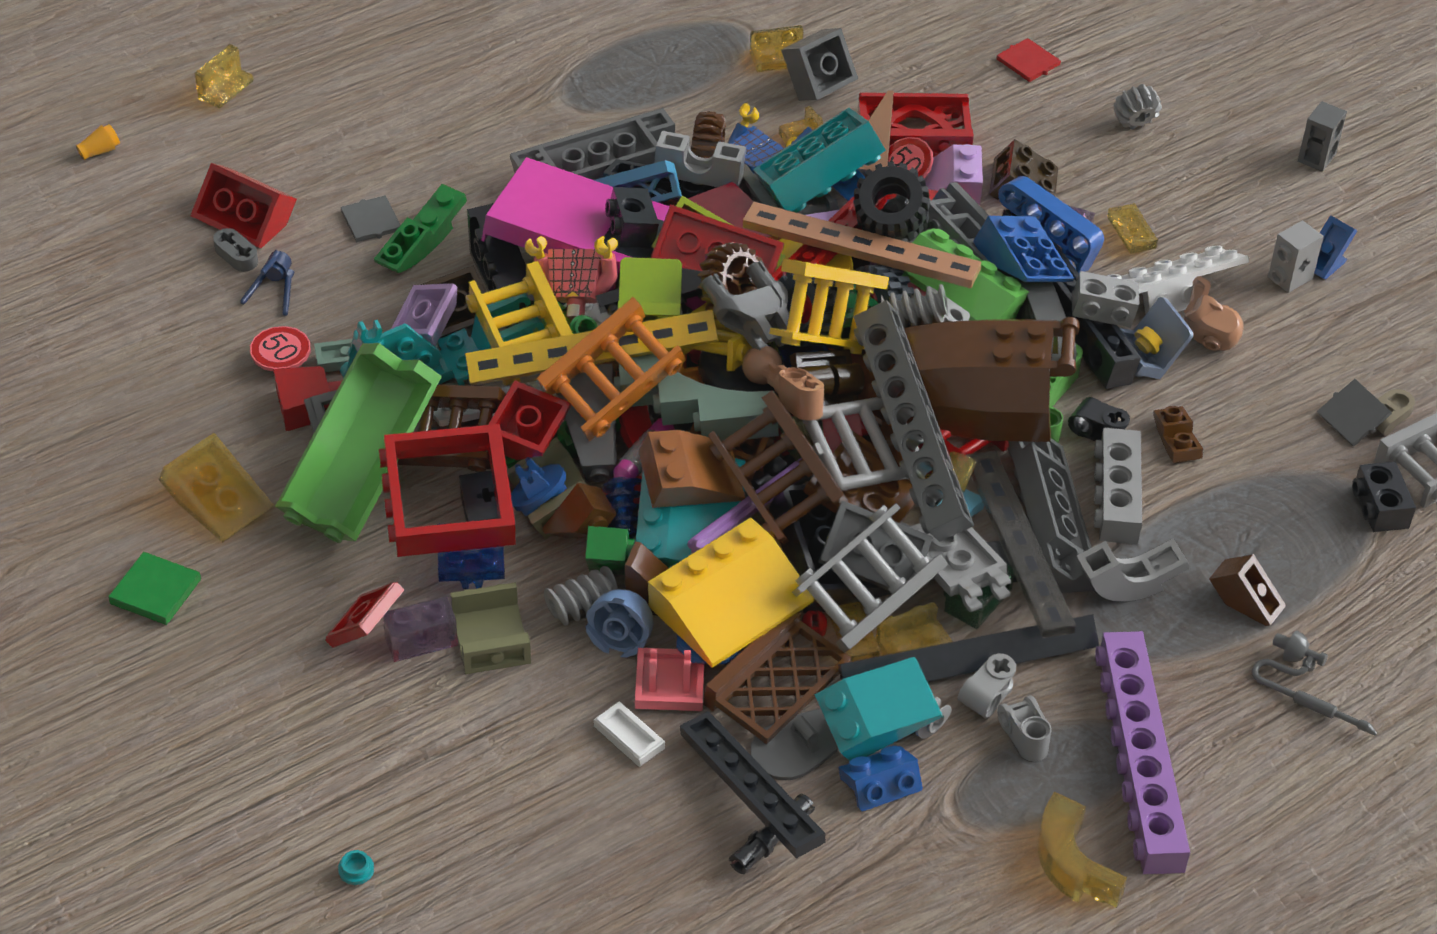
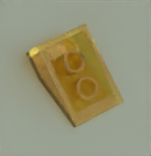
M212 433L164 466L159 478L161 484L175 501L222 542L231 538L274 506L215 433Z

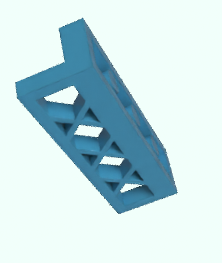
M666 160L594 180L612 187L633 188V186L640 185L648 189L650 196L652 193L656 196L652 197L651 200L658 203L682 197L675 164ZM669 177L672 192L662 195L654 190L660 179Z

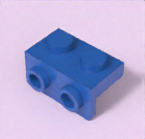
M888 746L883 748L880 753L868 757H856L850 760L848 764L838 767L840 779L855 791L857 807L861 811H866L917 793L923 789L918 759L901 746Z

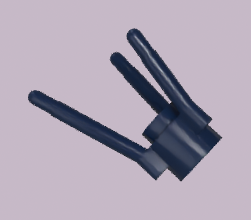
M278 250L272 252L261 269L259 276L242 297L240 303L244 305L266 277L271 281L285 279L282 314L287 316L290 303L291 281L295 273L290 269L292 261L289 255Z

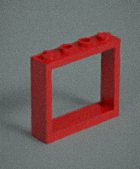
M500 424L384 435L385 448L378 450L380 468L387 467V473L381 474L383 493H390V499H384L386 519L393 518V524L387 525L389 543L396 542L397 557L516 545L515 519ZM488 450L498 519L405 528L397 459Z

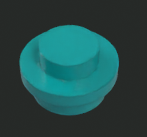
M352 850L347 852L340 860L338 873L345 883L360 885L367 882L373 876L374 863L365 852Z

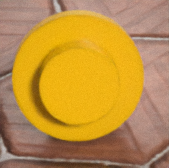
M1145 326L1142 330L1138 329L1134 333L1136 337L1135 344L1145 354L1149 352L1157 354L1160 351L1159 346L1163 341L1153 329Z

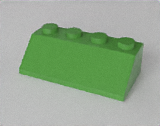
M932 228L920 233L912 242L920 246L981 261V270L972 288L904 271L902 276H908L911 283L925 292L928 286L938 291L939 284H943L946 297L969 312V321L1016 318L1029 293L1017 279L1005 276L997 270L993 263L981 260L973 254L969 247L957 244L951 240L949 235L943 230Z

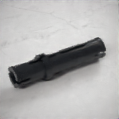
M799 794L794 799L808 815L814 812L815 807L812 806L813 802L808 796ZM766 826L759 831L755 830L748 836V841L729 857V861L732 862L730 865L740 874L747 873L762 857H768L773 852V847L777 845L779 840Z

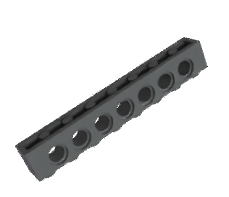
M886 300L853 316L857 326L854 329V334L858 343L864 346L866 354L863 355L864 363L867 369L874 374L875 380L872 381V386L876 395L883 400L884 407L881 408V412L887 424L892 426L894 433L890 434V438L895 449L901 452L903 460L899 462L905 477L907 479L910 478L912 488L909 489V493L914 504L920 507L922 515L919 516V522L926 534L930 533L940 542L973 527L974 523L899 313ZM886 338L882 344L878 345L882 339ZM895 364L890 371H887L891 365ZM904 390V393L900 397L896 398L898 393ZM914 416L913 420L906 424L907 420ZM924 443L922 448L915 452L917 446ZM933 470L932 475L929 478L924 479L925 475L929 471ZM943 497L941 504L934 507L935 502Z

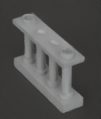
M1437 413L1381 439L1374 459L1376 463L1396 461V463H1400L1425 487L1420 501V505L1423 508L1437 503V478L1434 479L1410 455L1415 452H1423L1437 465V447L1433 445L1437 442Z
M897 503L889 510L883 505L869 517L873 523L814 573L809 568L795 580L799 586L792 593L797 597L807 589L841 629L839 633L842 637L836 642V645L844 653L856 645L948 565L940 554L932 560L928 555L924 557L892 520L891 516L900 509ZM879 526L884 529L913 563L914 567L912 569L916 574L906 581L904 577L900 578L866 539ZM855 547L890 586L888 590L891 595L883 602L879 598L875 599L842 561V558ZM830 568L834 570L865 607L863 611L867 616L859 623L854 619L850 620L818 583L817 579Z

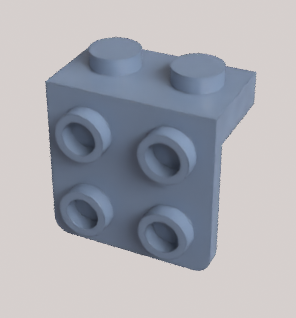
M1163 297L1156 300L1134 330L1120 328L1141 357L1135 373L1138 377L1146 376L1161 379L1193 338L1191 328L1169 300ZM1145 326H1148L1160 336L1163 343L1159 346L1160 351L1157 354L1150 352L1145 354L1136 346L1134 333L1138 329L1142 330Z

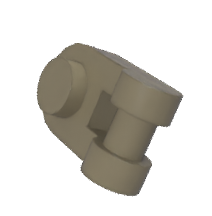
M1393 389L1378 398L1392 414L1377 426V431L1387 436L1393 431L1395 426L1412 414L1415 399L1409 392Z

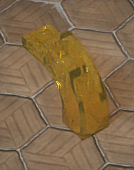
M1054 792L1044 809L1038 837V855L1045 874L1056 888L1076 902H1079L1083 893H1087L1095 900L1117 908L1123 898L1127 877L1090 860L1080 851L1075 838L1082 828L1086 806Z

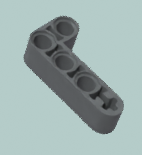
M1019 278L1017 279L1029 293L1015 319L1061 321L1066 318L1053 282H1025ZM1058 337L1059 353L1052 354V361H1058L1061 358L1062 337ZM1076 344L1074 345V357H1073V359H1074L1075 361H1076Z

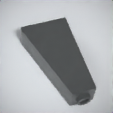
M595 365L614 385L615 373L613 365ZM579 372L571 379L570 385L595 413H598L611 402L585 372ZM556 393L558 398L566 400L561 393ZM571 405L570 410L565 416V421L585 480L605 482L609 479H614L613 470L617 465L616 420L610 424L609 430L603 436L594 437L589 441L580 428L586 421Z

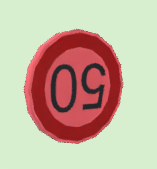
M906 137L897 140L889 146L888 162H894L895 166L898 167L900 163L907 164V170L913 167L918 171V177L922 175L924 179L931 171L934 160L933 152L925 141L920 138Z
M288 326L266 329L255 336L250 344L252 360L257 366L268 371L278 368L299 367L307 361L311 353L310 340L306 334L297 328Z

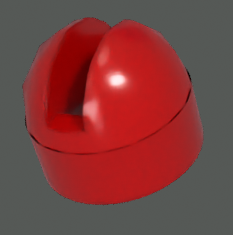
M810 610L803 615L801 620L803 623L822 637L826 634L827 619L825 614L818 610ZM812 621L818 622V627H812Z

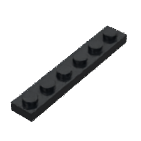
M709 711L680 725L681 736L796 859L826 843L825 832Z

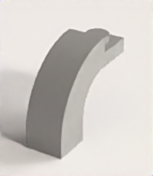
M1174 539L1140 556L1129 559L1116 558L1106 541L1076 556L1095 591L1100 596L1112 601H1133L1163 591L1161 583L1190 569L1187 559Z

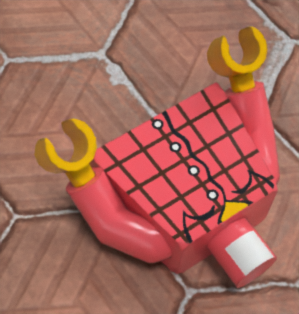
M540 236L537 238L539 248L533 246L531 239L526 241V252L531 256H535L534 262H539L556 300L561 303H567V318L574 319L579 315H585L586 303H597L596 295L608 292L618 277L616 256L612 253L618 246L615 238L608 240V247L604 243V236H601L594 243L595 249H548V254L543 251L547 246V241L544 237Z

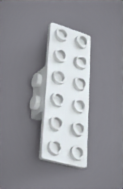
M1210 246L1205 248V252L1200 254L1185 253L1180 255L1179 260H1161L1155 262L1154 267L1147 269L1146 267H1136L1130 269L1129 274L1122 276L1112 274L1107 276L1139 282V294H1143L1145 314L1160 297L1167 298L1177 312L1187 308L1193 287L1192 281L1197 276L1248 263L1249 258L1246 255L1237 253V250L1222 249V246Z

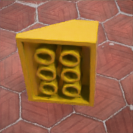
M752 518L747 519L648 581L649 607L712 668L813 603L814 597L807 589L797 597L792 593L799 586L795 581L800 577L774 538Z

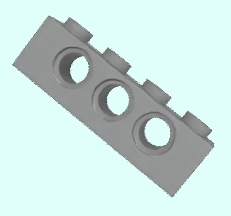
M1103 428L1102 438L1095 441L1094 458L1099 459V463L1096 462L1094 470V481H1099V486H1095L1094 504L1099 505V509L1095 510L1094 528H1099V541L1138 544L1142 527L1141 431Z

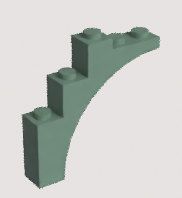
M654 354L632 357L644 372L659 361ZM619 364L620 376L614 377V386L621 393L635 380ZM677 372L672 376H666L631 407L654 405L655 413H661L663 426L694 422L695 432L701 431L702 436L709 437L708 434L714 431L721 440H725L763 413L762 409L767 405L761 397L770 391L746 392L721 389L702 384ZM778 422L775 425L770 423L749 439L779 436Z

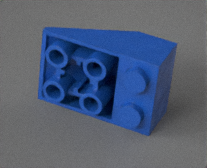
M988 216L973 241L977 249L989 262L993 263L998 269L1025 282H1073L1074 280L1073 275L1054 247L1053 242L1034 216Z

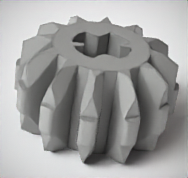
M1144 84L1138 87L1132 86L1128 91L1124 90L1122 95L1115 98L1116 102L1113 104L1114 113L1119 123L1123 127H1130L1131 129H1135L1137 126L1143 127L1146 123H1152V119L1158 117L1159 111L1162 109L1161 101L1156 91L1153 90L1152 86H1145Z

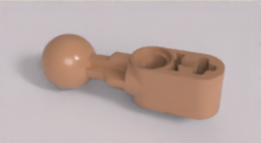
M765 346L761 350L750 348L743 357L742 369L748 380L758 385H771L786 410L799 419L817 420L823 416L824 384L804 369L787 368L782 365L779 353L770 346Z

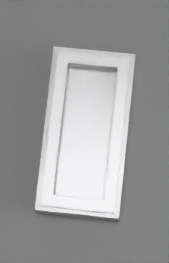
M620 701L594 719V727L639 767L665 749V741Z

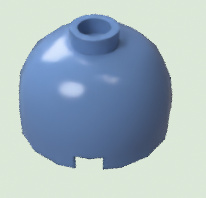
M617 589L604 593L593 603L587 611L588 624L585 627L591 641L600 650L609 653V648L624 652L620 657H630L638 653V648H643L646 645L654 622L651 608L646 600L630 590Z

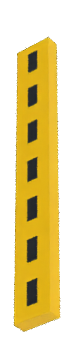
M713 310L642 322L667 351H671L677 345L683 349L718 342ZM592 331L465 353L470 384L473 386L541 374ZM627 332L619 339L618 344L631 358L653 354L633 332ZM603 352L595 359L594 364L615 361V358L609 352Z

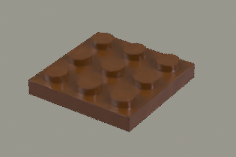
M852 431L870 471L885 470L875 446ZM841 442L832 454L843 477L858 475L843 442ZM895 460L898 467H900V463L897 460ZM815 476L810 479L803 490L808 496L816 492V487L820 485ZM910 478L842 491L849 500L847 501L848 503L873 513L883 505L889 510L897 503L900 509L891 518L900 524L915 506L909 493V489L912 488ZM825 501L822 503L823 506L836 514L838 508L832 501L827 504Z

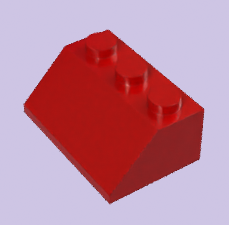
M211 163L190 216L219 230L234 229L251 244L262 248L287 225L297 198L231 168Z

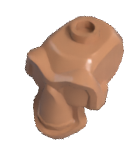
M1197 276L1192 281L1193 287L1189 304L1184 311V321L1193 331V339L1203 344L1207 349L1212 351L1230 350L1236 346L1242 337L1244 330L1242 318L1234 309L1227 305H1221L1213 297L1208 296L1211 287L1210 282L1201 276Z

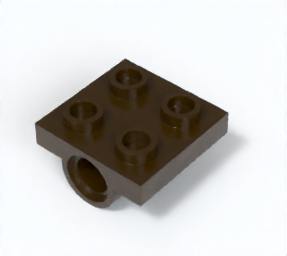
M850 349L799 352L789 356L791 367L806 370L824 384L823 406L859 400L858 394L864 388L865 377L860 364L852 363Z

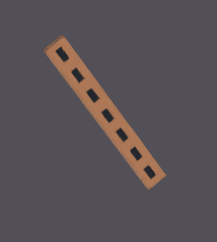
M753 202L743 219V228L967 288H972L981 270V261Z

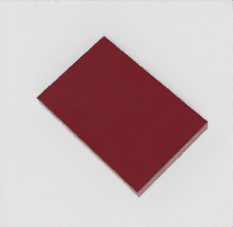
M733 181L688 198L736 227L774 240L782 239L743 228V219L754 201Z

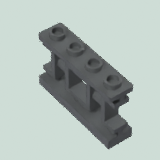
M957 182L950 183L946 190L940 188L933 200L930 199L929 220L927 224L923 223L924 230L922 232L932 228L943 230L949 235L951 240L957 244L969 247L975 256L981 260L988 261L977 249L973 241L989 215ZM997 268V270H998L999 272H1001L1002 274H1004L1005 276H1009V277H1013V278H1015V279H1018L1017 277H1014V276H1012V275H1010V274H1008V273H1006V272H1004V271H1002V270H1000V269Z

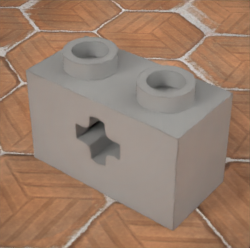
M1303 220L1280 232L1277 235L1268 278L1288 293L1312 280L1324 236Z

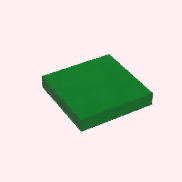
M143 552L109 595V602L116 607L167 625L201 581V575L196 570Z

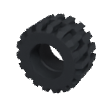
M888 162L886 167H882L881 163L875 165V171L872 172L868 169L864 172L865 179L860 177L857 182L858 188L854 189L853 201L857 222L864 231L901 241L907 238L908 241H911L915 238L914 232L920 234L924 230L923 223L927 224L929 220L930 199L925 179L922 175L918 177V171L913 167L907 170V164L900 163L899 167L895 166L894 162ZM889 194H899L909 200L904 209L895 213H885L875 207L879 199Z

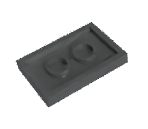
M842 500L838 506L818 563L823 565L868 528L873 523L869 517L874 513ZM895 522L921 554L926 557L933 537ZM881 526L866 537L900 578L904 577L907 581L916 574L912 569L914 567L913 563ZM856 547L842 558V561L858 579L885 590L890 588Z

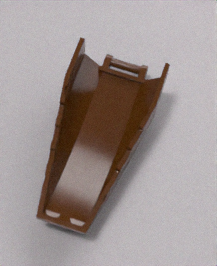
M1066 317L1061 321L987 319L941 322L904 328L940 430L950 431L953 436L986 441L1051 442L1049 411L1050 376L1068 377L1072 376L1076 371V361L1073 357L1075 336L1079 332V321L1073 317ZM1058 337H1062L1061 358L1058 361H1052V354L1059 353ZM886 338L882 339L878 345L882 344ZM862 349V355L851 353L852 363L860 364L865 377L864 388L858 394L859 400L878 397L872 386V381L875 380L874 374L867 369L863 360V355L866 354L865 349ZM895 364L891 365L887 371H890ZM904 390L899 392L896 398L900 397L904 393ZM881 409L872 411L874 416L885 421ZM914 416L910 417L907 420V422L910 423L913 420Z

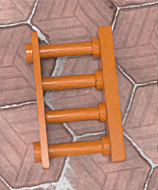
M634 297L536 378L546 393L551 395L561 393L583 417L586 423L580 428L589 441L594 437L603 436L609 430L610 424L666 376L676 374L686 360L682 349L678 345L668 352L642 324L646 316L642 306ZM627 332H633L659 360L646 372L618 344L619 339ZM603 352H609L635 380L621 393L594 364L595 359ZM579 372H585L611 401L598 413H595L570 385L571 379Z

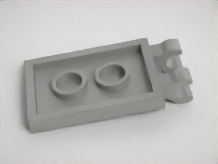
M920 523L910 527L925 533ZM972 527L940 542L933 535L928 534L933 537L927 553L928 557L932 560L940 554L948 563L933 578L950 597L959 593L968 611L972 612L982 608V603L977 597L982 595L981 588L987 585L990 586L997 600L1010 596L1011 593L1005 587V585L1011 583L1007 575V564Z

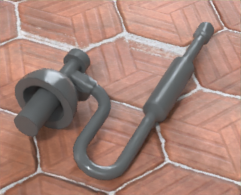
M1298 630L1290 638L1280 633L1275 635L1272 644L1284 650L1283 660L1288 662L1303 660V665L1300 669H1292L1274 660L1261 659L1252 668V676L1257 682L1292 697L1295 703L1332 719L1335 716L1357 726L1358 729L1374 736L1377 734L1369 722L1362 719L1358 720L1342 713L1333 704L1301 690L1295 692L1261 677L1258 671L1260 667L1265 665L1289 675L1300 676L1307 671H1313L1315 669V661L1320 666H1324L1327 661L1328 654L1324 652L1320 654L1310 650L1307 638Z

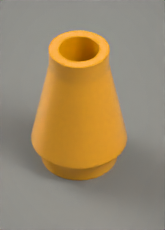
M110 124L104 127L100 125L81 143L75 146L80 156L85 160L92 156L116 150L115 146L120 144V140Z

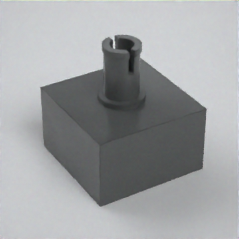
M841 28L822 29L781 49L799 101L818 100L858 79Z

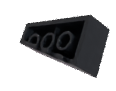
M494 203L467 209L470 255L488 292L521 282L526 277V264L518 245L489 235L485 241H482L486 214ZM527 294V296L530 299L529 306L534 305L535 300L533 295ZM524 302L519 303V309L529 307ZM516 324L506 326L505 328L507 329V328L512 327V326H514V325H516Z

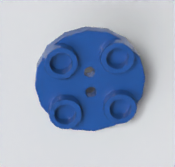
M527 457L525 459L528 466L526 469H523L520 464L515 465L520 482L513 489L511 499L512 506L516 511H521L524 516H527L540 508L541 504L550 498H555L567 489L564 484L566 472L559 464H550L540 468L530 457Z

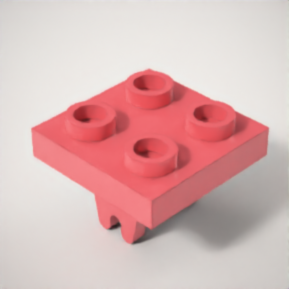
M638 648L635 709L703 710L704 664L691 662V650H684L683 655L678 649Z

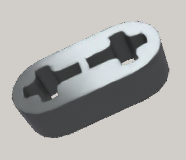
M227 228L219 230L214 234L213 241L216 253L234 269L245 272L257 267V249L234 229Z

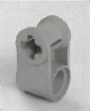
M1000 653L989 657L982 667L963 684L957 697L958 701L984 718H989L1013 689L1012 677L1016 672L1015 661L1010 656Z
M1029 695L1024 697L1022 702L1009 706L1005 703L998 705L997 713L1000 724L1005 733L1009 735L1021 757L1032 762L1045 759L1048 755L1052 728L1040 710L1036 699Z

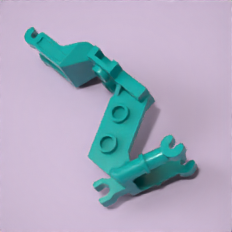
M524 293L489 304L487 307L492 318L519 310V303L521 302L529 306L530 299ZM476 314L471 337L469 338L465 328L440 338L438 340L440 350L406 323L382 333L378 320H374L373 328L367 330L363 321H360L353 333L351 347L347 352L349 356L348 362L341 366L340 372L344 379L362 343H380L401 360H420L442 376L438 385L455 378L458 385L465 386L463 380L469 378L465 353L492 348ZM535 317L502 330L499 333L503 342L534 333V328H537L539 331L543 330L544 325L541 319Z

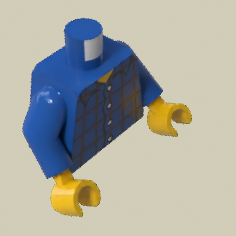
M744 103L739 109L743 119L741 123L736 124L727 143L746 147L744 164H747L752 173H755L753 171L755 167L785 148L755 126L748 128L749 124L758 121L759 112L754 107L751 114L747 115L750 111V106L748 103ZM791 137L787 141L786 147H788L797 137Z

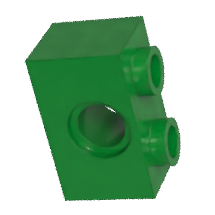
M588 526L585 559L589 572L592 570L600 572V568L605 565L611 570L612 574L625 575V564L635 543L634 539H630L628 529Z

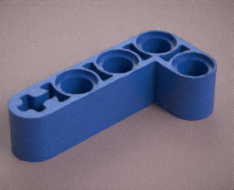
M1019 176L999 189L998 195L1001 204L1017 216L1036 217L1049 239L1063 248L1062 252L1071 264L1072 261L1074 262L1078 273L1080 271L1086 272L1091 268L1104 243V234L1099 227L1028 177Z

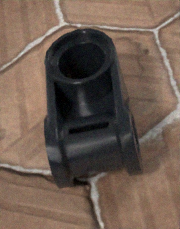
M1093 397L1083 399L1068 419V426L1073 433L1093 441L1101 440L1103 428L1126 430L1130 423V415L1127 411L1103 403Z

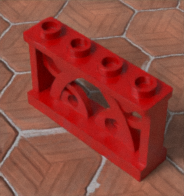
M859 93L858 114L869 121L886 93ZM893 93L889 146L897 140L906 137L920 138L928 144L933 152V157H935L953 144L973 145L974 134L971 126L968 94ZM906 118H921L931 125L926 126L924 129H908L897 123Z

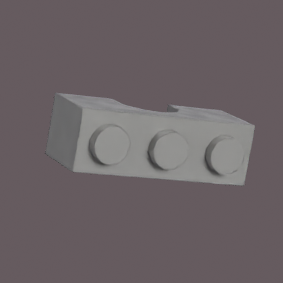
M667 131L661 132L656 145L654 163L664 160L673 162L678 180L719 187L733 181L739 187L744 172L745 146L718 141L713 156L701 158L691 151L689 145L690 136Z

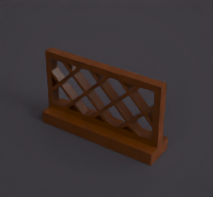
M797 612L754 640L719 672L705 688L703 705L712 712L717 708L766 745L815 698L814 694L824 690L840 674L838 664L851 662L852 659L800 621V612ZM801 634L811 641V647L794 648L793 640ZM795 656H813L814 667H796ZM818 656H831L838 663L831 667H820ZM775 657H790L791 667H773L772 659ZM815 675L816 684L814 686L799 687L797 676ZM754 676H768L770 687L751 688V679ZM774 676H792L793 687H775ZM794 695L795 704L792 707H777L776 696ZM747 696L748 708H736L728 701L732 697ZM752 696H771L772 707H754ZM755 716H773L774 724L766 731L755 723Z

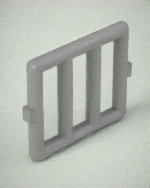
M875 397L823 406V416L817 419L832 418L858 475L843 477L817 420H803L814 444L812 448L821 458V461L842 491L906 479L901 467H898L872 411L880 410L884 407L882 398ZM859 413L885 470L870 471L845 415Z

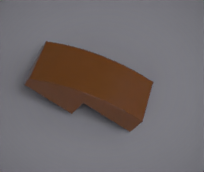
M1169 406L1165 409L1153 411L1158 433L1173 463L1203 458V447L1192 432L1193 421L1183 406Z

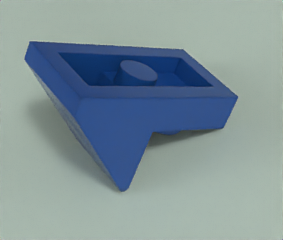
M1330 215L1320 231V234L1324 237L1314 274L1326 280L1347 261L1343 254L1357 233L1356 229Z

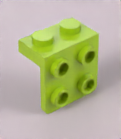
M623 258L620 263L618 309L634 297L645 313L646 317L643 320L679 316L682 281L681 261L677 259Z

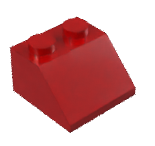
M515 380L488 425L500 424L505 456L515 460L543 456L570 410L571 404L566 400Z

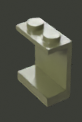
M557 437L551 440L543 456L531 458L540 468L550 464H559L566 472L564 484L567 489L555 498H550L541 504L540 508L527 515L532 525L545 540L552 535L543 532L542 528L577 483L587 485L572 456ZM525 459L516 463L520 464L523 469L528 467ZM514 465L507 470L508 479L516 487L520 481Z
M516 582L451 593L452 616L465 675L531 664L530 639L528 632H524L518 607Z

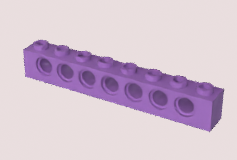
M1143 631L1103 633L1101 646H1096L1095 659L1096 665L1102 666L1103 671L1100 677L1101 690L1103 693L1107 692L1108 696L1106 700L1107 719H1112L1113 721L1111 728L1113 747L1118 746L1119 751L1116 758L1117 772L1124 776L1122 797L1124 802H1129L1130 807L1127 817L1129 831L1135 832L1136 837L1133 842L1135 860H1140L1143 874L1185 873L1190 849Z

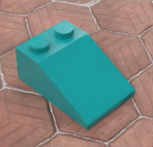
M915 657L845 678L814 694L840 753L849 761L860 756L867 757L944 717Z

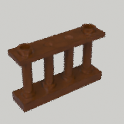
M437 385L420 418L418 432L431 430L434 411H437L438 408H449L451 410L448 429L461 428L463 412H466L467 409H478L480 411L478 426L488 425L493 413L497 411L506 394L500 387ZM486 451L399 459L397 462V467L398 465L468 468L475 472H484L486 469H491L489 452Z
M770 391L761 397L767 405L762 409L763 413L723 441L714 431L711 432L708 436L713 444L709 448L719 462L725 459L766 522L762 524L764 530L774 540L778 538L785 545L789 542V539L782 530L824 501L826 504L832 501L838 508L842 500L846 502L849 500L778 396L773 391ZM778 422L784 430V433L780 435L781 439L739 467L730 451L770 423L775 425ZM796 448L802 457L798 461L799 465L757 493L748 477L788 449L792 451ZM814 474L820 483L816 487L817 491L777 519H774L765 504L806 475L809 478Z

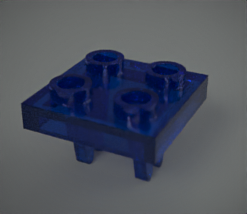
M504 546L438 553L439 582L460 581L462 588L466 590L469 589V584L472 583L475 584L477 589L482 588L484 580L505 579Z

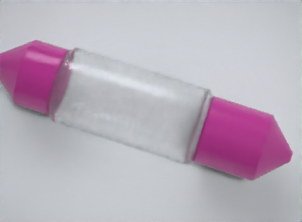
M658 418L649 429L645 430L621 457L619 463L614 468L615 483L630 484L643 472L639 450L648 432L675 430L674 426H663L662 418Z

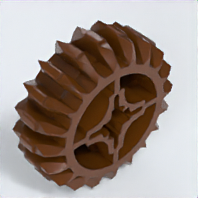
M707 111L700 112L696 116L691 151L696 156L710 158L715 152L718 141L725 143L726 120L723 114Z
M730 242L717 245L715 248H712V251L705 254V260L700 263L703 271L697 276L702 282L706 277L717 274L730 295L744 294L757 290L754 282L746 274V269L754 262L762 261V258L756 257L755 249H749L747 244ZM699 285L697 288L702 289L703 293L700 300L707 303L705 311L714 310L711 299Z

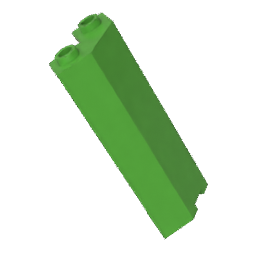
M362 343L275 505L276 508L285 513L283 517L295 525L300 526L303 524L320 531L327 538L337 543H341L342 540L356 541L383 490L381 474L387 473V467L380 468L378 449L385 448L384 435L414 431L442 376L420 360H401L380 343Z

